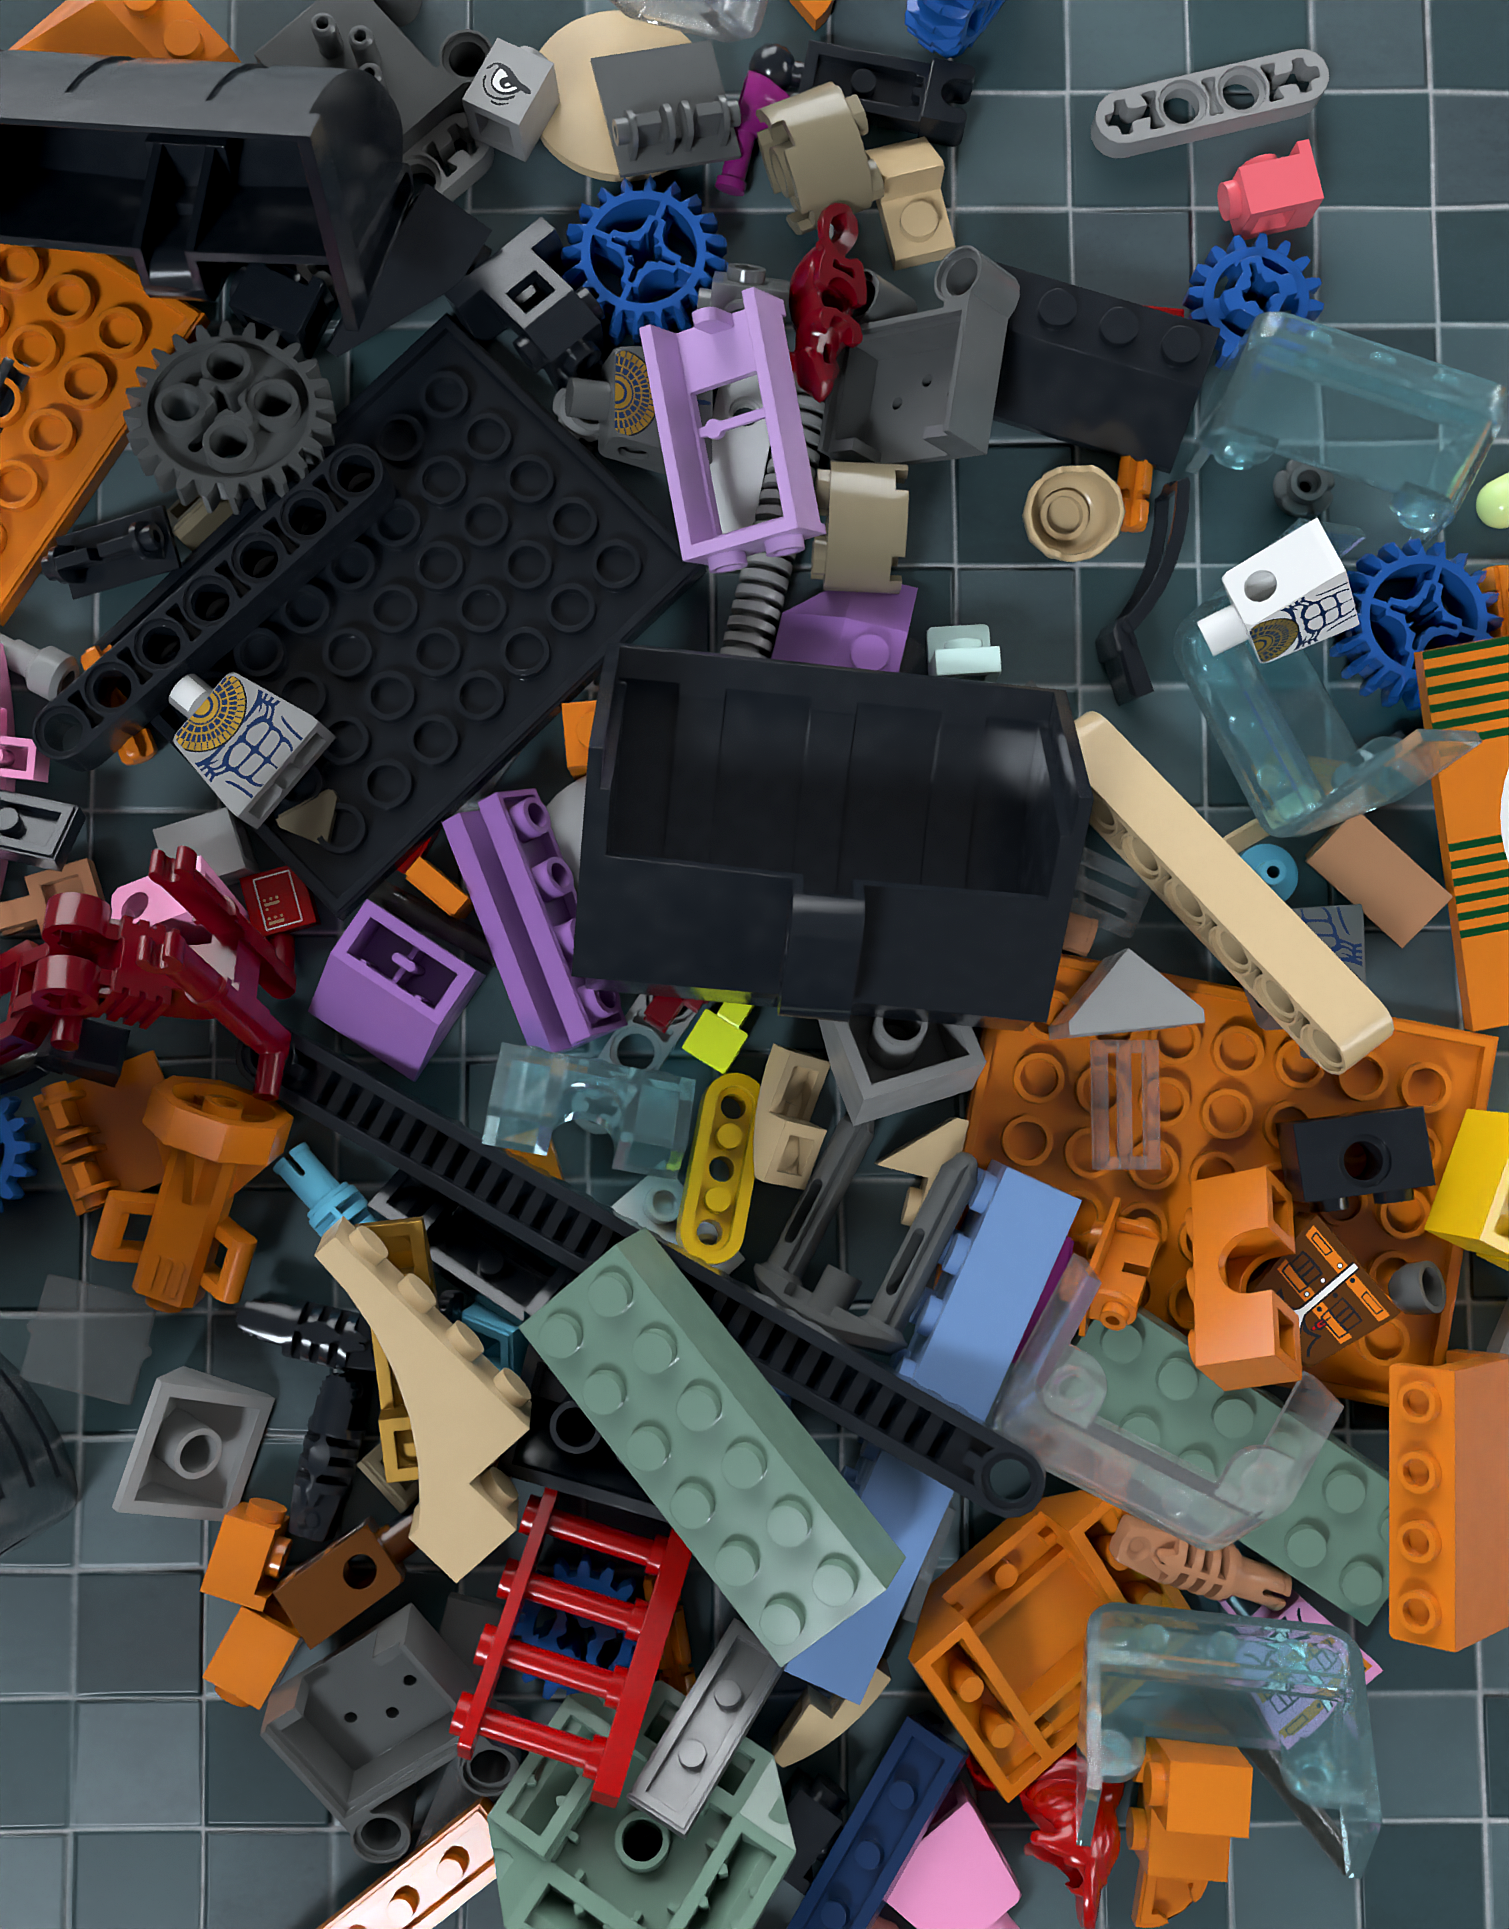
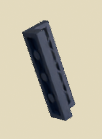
M928 1710L906 1717L786 1929L872 1928L970 1755L939 1732L944 1721Z

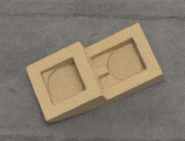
M773 1043L765 1067L755 1115L753 1137L755 1178L766 1183L805 1190L827 1130L809 1121L830 1068L829 1061L814 1054Z
M881 1656L860 1705L834 1693L828 1699L810 1685H807L771 1738L772 1754L774 1755L775 1762L783 1768L798 1762L825 1747L857 1721L874 1703L892 1679L887 1660Z

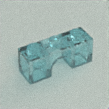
M502 1042L481 1144L547 1156L551 1135L560 1124L569 1120L585 1119L601 1125L611 1135L614 1142L613 1169L676 1180L688 1144L696 1080L674 1076L665 1071H648L612 1064L599 1058L586 1059L546 1051L537 1046H519Z

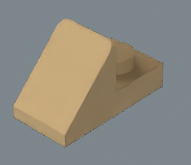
M925 137L865 150L867 159H873L876 162L884 183V197L877 199L876 203L894 271L943 260L956 246L941 192L945 170L942 158Z
M950 1117L874 1162L876 1165L923 1176L920 1189L910 1186L907 1191L901 1215V1224L911 1227L941 1166L954 1157L956 1153L962 1152L969 1125L968 1120Z

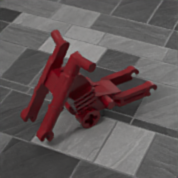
M183 845L178 846L176 859L168 857L162 850L154 849L151 852L149 878L154 883L162 886L193 916L192 921L196 925H203L212 934L211 943L188 945L184 937L180 935L179 929L172 928L170 932H166V926L157 923L153 928H149L150 921L139 919L134 924L133 917L123 915L120 920L111 919V906L93 895L77 892L53 895L47 901L42 927V938L46 943L39 945L27 939L0 954V999L1 996L11 992L7 1020L0 1023V1066L40 1047L52 1028L50 1044L53 1048L62 1051L77 1050L79 1048L83 1019L90 1017L100 1018L104 1013L108 1021L116 1022L122 1017V1024L133 1026L138 1021L139 1028L145 1030L159 1016L194 1020L216 1018L245 1045L250 1046L259 1054L252 1097L264 1101H276L279 1099L285 1060L290 1048L291 1033L257 999V990L259 984L267 993L277 999H288L296 992L295 938L289 933L281 932L270 936L268 941L240 913L236 903L228 896L222 895L196 869L197 854L193 849Z

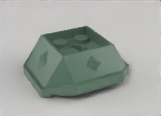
M663 1680L654 1681L616 1808L589 1800L595 1781L582 1777L584 1769L529 1752L487 1816L504 1927L506 1929H754L796 1857L795 1844L774 1755L745 1736L686 1840H684L629 1804L626 1798L686 1698L685 1695ZM585 1692L567 1695L547 1726L593 1740L594 1734L608 1737L616 1710L603 1706L604 1698ZM650 1827L655 1829L663 1838L660 1851L654 1858L648 1861L640 1862L631 1859L624 1852L627 1837L637 1828Z

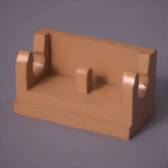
M1357 809L1345 810L1338 820L1305 854L1307 858L1304 861L1320 874L1349 902L1361 904L1363 914L1402 949L1453 897Z

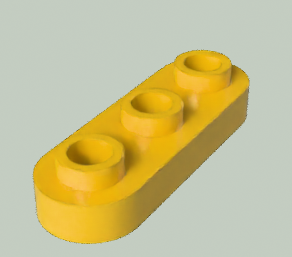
M728 1073L718 1077L702 1094L676 1225L677 1245L682 1247L687 1253L705 1260L710 1266H715L729 1260L740 1249L744 1239L755 1179L753 1137L756 1108L761 1086L756 1080L742 1073ZM731 1098L739 1104L741 1113L738 1119H730L723 1114L721 1110L723 1099ZM712 1160H721L728 1166L729 1177L726 1181H717L710 1175L709 1165ZM708 1222L716 1228L718 1236L714 1245H705L699 1240L697 1229L700 1223Z

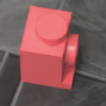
M1309 139L1297 141L1289 156L1277 158L1275 154H1263L1251 158L1238 168L1232 180L1219 184L1217 193L1219 211L1224 221L1231 222L1234 236L1241 235L1244 240L1258 237L1260 233L1270 235L1308 225L1324 199Z

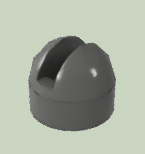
M1421 1261L1403 1265L1393 1273L1389 1280V1297L1395 1307L1405 1314L1427 1315L1440 1313L1444 1309L1446 1303L1445 1283L1440 1270L1433 1262Z

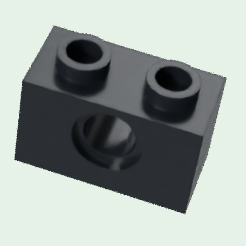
M1399 1106L1275 1123L1285 1187L1292 1194V1201L1309 1202L1310 1212L1312 1213L1350 1208L1349 1197L1373 1194L1374 1204L1410 1201L1415 1199L1413 1188L1436 1185L1423 1106ZM1356 1142L1364 1149L1367 1161L1363 1172L1353 1178L1345 1169L1344 1155L1348 1147Z

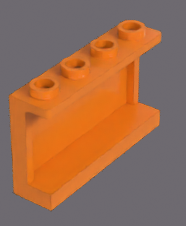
M1466 1349L1446 1351V1364L1424 1366L1397 1363L1389 1368V1634L1396 1640L1456 1653L1509 1627V1354Z

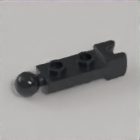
M809 40L805 62L796 61L789 49L783 45L766 43L754 52L749 63V70L766 76L784 91H787L790 87L799 88V94L832 81L841 88L845 98L854 94L858 96L865 110L868 125L918 134L917 138L925 137L929 143L956 147L961 144L967 114L963 109L950 106L947 103L966 104L969 102L976 74L975 69L968 64L933 58L932 64L813 40Z

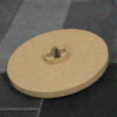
M612 10L598 12L578 18L565 25L550 37L539 51L548 61L554 63L560 103L540 136L545 147L560 162L580 174L603 181L622 182L624 178H620L590 62L591 58L692 42L669 23L648 14L634 11ZM667 171L626 177V179L630 182L648 179L650 175L653 178Z

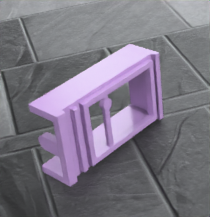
M755 287L742 291L744 310L731 314L716 307L697 309L692 312L694 327L685 331L673 333L651 324L639 328L682 560L708 565L710 573H726L748 566L747 556L766 551L767 557L795 554L805 549L804 540L827 534L825 524L820 522L783 323V317H786L784 301ZM757 375L763 404L762 408L722 421L710 419L702 427L696 395ZM765 419L783 516L722 534L704 438L709 437L719 440L725 435L726 431Z

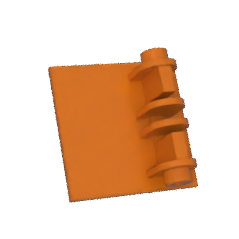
M154 1050L124 1061L121 1075L115 1088L80 1078L68 1084L66 1080L50 1084L41 1089L42 1094L33 1097L77 1216L104 1207L107 1194L111 1190L141 1192L159 1185L163 1181L165 1171L156 1137L142 1123L152 1087L165 1080Z

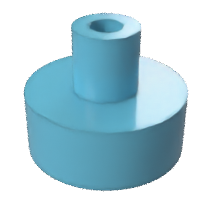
M1259 844L1239 854L1283 901H1286L1293 894L1298 883V869L1294 859L1286 850L1273 844Z

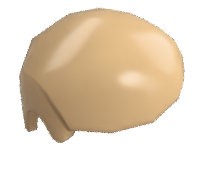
M1094 465L1061 466L1044 473L1042 478L1034 483L1028 491L1022 518L1028 540L1046 557L1065 562H1077L1099 555L1119 536L1126 511L1120 487L1102 469Z

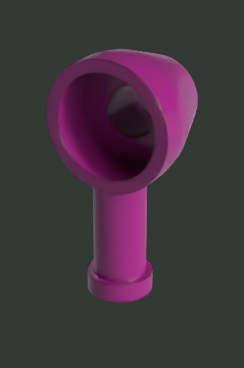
M748 70L738 100L741 124L739 127H734L741 158L724 161L721 175L717 176L715 182L716 189L732 196L744 195L747 186L744 181L755 139H757V132L768 128L765 122L760 123L756 116V110L791 97L772 80L760 73Z

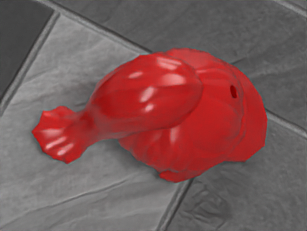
M1079 1739L1018 1795L1024 1811L1040 1829L1031 1833L1030 1840L1032 1842L1025 1844L1023 1850L1025 1855L1034 1856L1040 1861L1050 1863L1068 1876L1070 1881L1066 1882L1065 1886L1070 1890L1071 1894L1075 1895L1076 1914L1080 1927L1095 1929L1101 1890L1107 1884V1877L1110 1875L1120 1852L1121 1836L1115 1810L1124 1795V1773L1116 1758L1100 1744ZM968 1748L967 1752L970 1755L965 1764L974 1788L978 1791H998Z

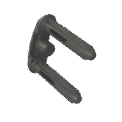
M847 1114L840 1119L797 1205L793 1208L791 1217L768 1261L761 1264L756 1263L753 1270L756 1284L760 1291L780 1306L791 1309L803 1319L819 1325L824 1331L842 1338L847 1344L877 1355L890 1356L905 1349L908 1345L904 1340L903 1331L977 1185L978 1162L970 1153L959 1152L941 1166L897 1255L892 1260L891 1267L868 1313L857 1317L848 1312L863 1283L862 1281L830 1264H827L813 1293L803 1287L801 1280L874 1138L875 1120L853 1126L850 1116Z

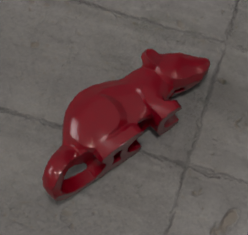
M832 203L821 211L817 221L819 241L816 242V247L806 253L796 267L789 289V312L796 333L794 352H789L793 375L799 387L819 403L823 402L833 389L834 381L840 370L836 361L838 355L846 346L854 348L862 343L863 340L860 324L852 318L854 309L860 308L867 302V285L863 263L857 258L848 259L845 257L857 240L859 233L858 220L849 205L843 203ZM830 224L834 227L832 239L829 238Z

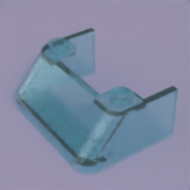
M1265 312L1254 318L1215 379L1185 471L1197 474L1211 454L1214 455V459L1219 464L1235 470H1248L1253 464L1266 462L1274 453L1392 493L1389 502L1390 509L1399 516L1398 521L1400 524L1412 529L1410 539L1420 538L1424 546L1454 520L1503 424L1509 405V392L1503 386L1488 379L1293 314Z
M1299 518L1270 545L1312 520ZM1319 521L1340 559L1366 538L1361 527ZM1224 585L1180 623L1174 635L1173 654L1175 661L1260 826L1272 836L1279 838L1303 837L1398 801L1482 743L1477 731L1416 729L1404 739L1378 737L1358 749L1304 648L1271 662L1260 663L1249 641L1246 640L1214 657L1212 656L1197 625V621L1231 605Z
M1121 1602L1107 1603L1093 1611L1087 1623L1084 1640L1077 1734L1076 1845L1091 1846L1102 1791V1782H1126L1135 1777L1141 1770L1146 1752L1145 1737L1279 1752L1282 1779L1288 1790L1297 1799L1314 1807L1340 1810L1346 1877L1362 1878L1383 1821L1363 1657L1358 1644L1349 1634L1337 1627L1326 1624Z

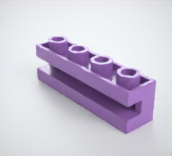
M536 788L496 792L478 802L480 810L459 812L443 821V828L533 1061L573 1050L627 1026V1021L620 1006L621 1001L618 992L586 989L585 978L571 976L577 893L574 888L572 872L563 860L551 829L549 813L541 802Z

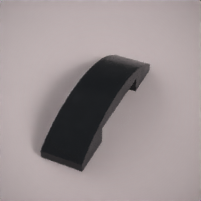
M400 1169L367 1204L368 1212L377 1221L423 1216L433 1270L469 1297L517 1326L523 1324L580 1275L564 1264L555 1269L462 1207L456 1201Z

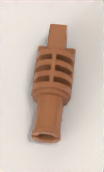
M1123 1515L1109 1545V1550L1117 1562L1158 1583L1170 1584L1174 1588L1187 1590L1196 1595H1204L1211 1600L1227 1599L1233 1595L1264 1605L1268 1609L1279 1611L1286 1605V1602L1283 1598L1273 1596L1272 1591L1290 1597L1291 1575L1278 1566H1272L1242 1556L1239 1549L1232 1542L1216 1538L1207 1533H1200L1189 1527L1184 1528L1177 1523Z

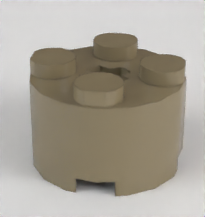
M831 81L756 110V116L760 123L765 122L768 126L767 129L757 132L763 163L774 194L782 192L786 198L790 199L795 212L787 215L786 221L796 235H803L818 229L817 221L821 211L832 203L849 205L853 214L871 208L872 201L884 197V183L876 162L873 159H867L861 139L862 135L868 133V121L865 110L856 94L845 98L841 88Z
M830 461L829 469H817L815 495L819 516H826L825 527L827 534L814 537L812 542L811 579L823 580V590L900 594L902 576L890 575L891 566H898V557H905L909 490H896V483H905V479L908 477L907 464Z

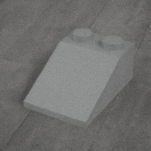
M851 1015L849 1022L819 1020L831 1070L853 1126L970 1091L987 1063L972 1026Z

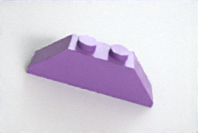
M902 584L900 594L825 590L782 613L771 659L899 672L918 588Z

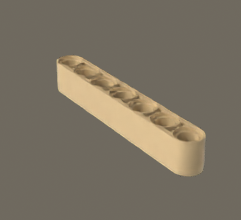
M1089 711L1074 720L1094 797L1089 824L1316 1064L1331 1074L1340 1075L1392 1036L1394 1031L1393 1019L1383 1003L1105 717L1097 712Z

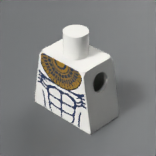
M1318 518L1306 523L1227 571L1222 577V582L1231 605L1197 621V625L1213 657L1248 640L1260 663L1271 662L1359 625L1346 569Z

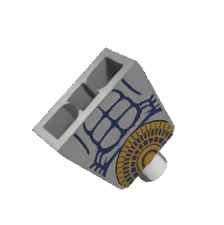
M235 672L227 674L215 689H212L196 674H188L174 686L169 695V703L188 718L175 734L174 744L226 807L238 818L256 829L262 825L336 738L312 715Z

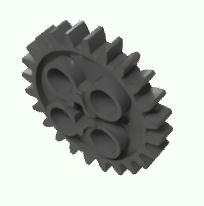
M223 321L219 336L210 337L202 325H197V341L190 344L181 336L173 335L172 340L176 351L170 355L154 348L151 353L156 370L147 367H137L135 372L141 387L126 389V395L131 406L130 409L123 411V417L129 433L126 435L134 456L138 458L145 476L154 475L159 490L163 494L176 487L181 504L184 506L189 505L198 495H201L207 513H213L221 499L229 500L234 515L240 514L243 500L247 498H253L261 511L266 510V493L275 491L282 498L289 492L287 482L291 479L300 482L309 474L307 464L318 466L325 460L323 446H332L335 443L332 424L337 423L328 379L321 377L319 363L316 358L305 360L301 344L295 342L284 348L277 330L268 334L264 340H260L255 323L250 322L242 335L239 336L233 335L228 321ZM276 413H284V414H282V415H280V416H275V417H271V416H270V415L276 414ZM192 417L189 420L180 421L183 418ZM240 453L237 457L224 458L229 454Z

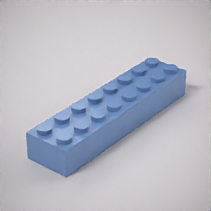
M991 1159L987 1170L978 1167L977 1185L967 1203L969 1206L968 1213L960 1230L954 1229L938 1261L942 1265L943 1272L934 1290L925 1287L910 1317L909 1322L915 1324V1329L908 1348L893 1354L888 1365L896 1372L914 1379L921 1386L937 1392L947 1401L958 1404L970 1414L985 1422L1082 1200ZM857 1436V1442L862 1444L857 1464L854 1469L845 1465L840 1474L906 1556V1559L886 1591L785 1664L784 1671L860 1705L954 1491L864 1438Z

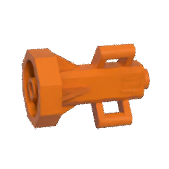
M172 1075L152 1087L142 1123L156 1137L165 1171L159 1194L121 1190L109 1191L91 1249V1255L100 1260L138 1263L131 1287L136 1293L146 1296L145 1303L149 1307L161 1312L178 1313L184 1308H193L204 1298L206 1291L224 1303L236 1304L240 1302L258 1240L228 1215L235 1193L284 1152L294 1117L277 1102L256 1099L252 1097L253 1091L214 1079ZM130 1214L152 1215L145 1241L123 1240ZM220 1242L228 1248L222 1269L214 1263Z

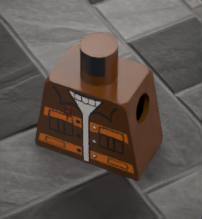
M1299 1211L1293 1216L1295 1254L1272 1258L1260 1264L1248 1280L1246 1293L1273 1290L1299 1316L1301 1363L1308 1368L1320 1363L1394 1319L1400 1311L1318 1215Z
M411 1507L381 1528L375 1519L369 1516L283 1576L273 1594L310 1650L405 1580L407 1569L402 1561L420 1549L409 1539L414 1513ZM359 1554H365L374 1561L376 1568L367 1575H362L352 1569L349 1561Z

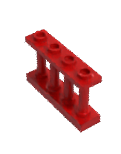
M545 1487L542 1497L531 1494L528 1499L519 1527V1533L529 1536L521 1560L511 1557L507 1560L496 1594L497 1598L506 1600V1604L498 1626L489 1623L485 1624L473 1660L474 1665L484 1668L475 1694L462 1691L452 1718L449 1734L460 1737L457 1744V1756L470 1761L479 1736H483L584 1769L582 1777L595 1781L589 1800L616 1808L692 1552L673 1528L669 1537L656 1533L655 1540L556 1509L560 1499V1491ZM547 1535L646 1566L644 1573L657 1577L650 1601L636 1598L635 1604L535 1573ZM527 1599L626 1631L624 1638L637 1642L630 1667L626 1668L616 1664L614 1671L512 1639L525 1600ZM503 1666L604 1698L603 1706L616 1710L609 1736L605 1737L594 1734L593 1740L489 1707Z

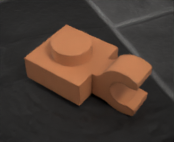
M85 858L65 864L62 872L48 869L25 876L29 895L0 903V932L6 937L30 930L39 925L42 936L47 901L50 897L59 893H85L105 901L94 861Z

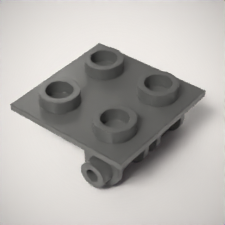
M711 40L591 58L590 62L620 178L741 158L734 127H739L741 124L739 104L736 99L728 101L726 99Z

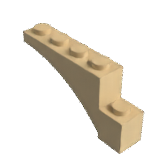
M342 1216L323 1234L314 1256L353 1300L374 1331L396 1376L410 1418L418 1461L420 1503L414 1508L409 1539L455 1583H458L517 1530L518 1492L511 1480L496 1467H491L488 1470L487 1467L530 1429L531 1393L516 1373L506 1367L500 1371L482 1354L484 1352L482 1342L466 1324L461 1321H456L452 1324L435 1307L437 1301L434 1294L419 1277L412 1273L404 1276L386 1258L388 1250L373 1231L363 1225L355 1228Z

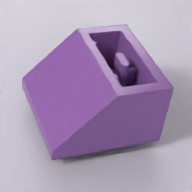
M366 899L331 951L308 1012L413 1082H416L486 975L389 911Z

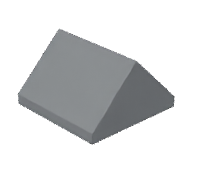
M1127 948L1102 960L1048 1027L1049 1040L1177 1028L1204 1023L1205 1015L1204 1009L1131 949Z
M186 1366L156 1378L112 1508L119 1513L222 1522L224 1515L240 1503L275 1398L267 1393Z

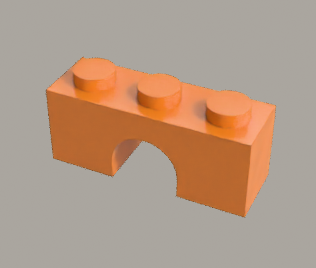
M1266 1166L1191 1181L1192 1207L1186 1210L1185 1223L1189 1238L1193 1243V1267H1190L1187 1271V1287L1194 1303L1195 1328L1191 1329L1188 1335L1189 1353L1194 1365L1224 1391L1302 1380L1299 1316L1273 1290L1246 1293L1248 1280L1260 1264L1272 1258L1295 1254L1292 1194Z

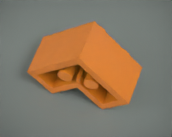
M1143 1718L1141 1740H1133L1130 1752L1131 1777L1133 1782H1139L1137 1807H1129L1126 1815V1841L1129 1850L1135 1851L1147 1876L1228 1882L1230 1837L1249 1838L1253 1778L1252 1765L1220 1724Z

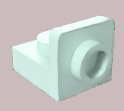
M987 625L931 627L927 630L928 676L996 682L1001 673L1000 646H990V633Z

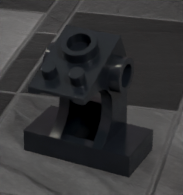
M541 216L444 295L462 327L482 347L507 327L511 328L519 336L512 343L522 360L534 373L544 369L556 392H558L561 388H567L570 377L584 379L592 371L596 375H600L601 367L608 358L601 321L605 318V314L599 303L585 287L580 286L574 291L562 279L564 272L568 270L563 266L560 257L563 251V244L555 228ZM545 296H548L547 298H545L542 302H540L537 306H535L531 311H529V312L526 314V312H527L529 309H531L535 304H537V303H538L540 300H542Z

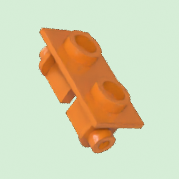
M1114 1197L1106 1221L1095 1220L1092 1226L1087 1249V1257L1091 1259L1089 1267L1078 1266L1074 1274L1070 1292V1305L1080 1307L1079 1336H1086L1091 1319L1098 1320L1106 1328L1115 1331L1122 1330L1126 1325L1135 1321L1146 1287V1277L1144 1276L1149 1277L1162 1242L1158 1226L1153 1220L1145 1217L1135 1220L1120 1217L1121 1198Z

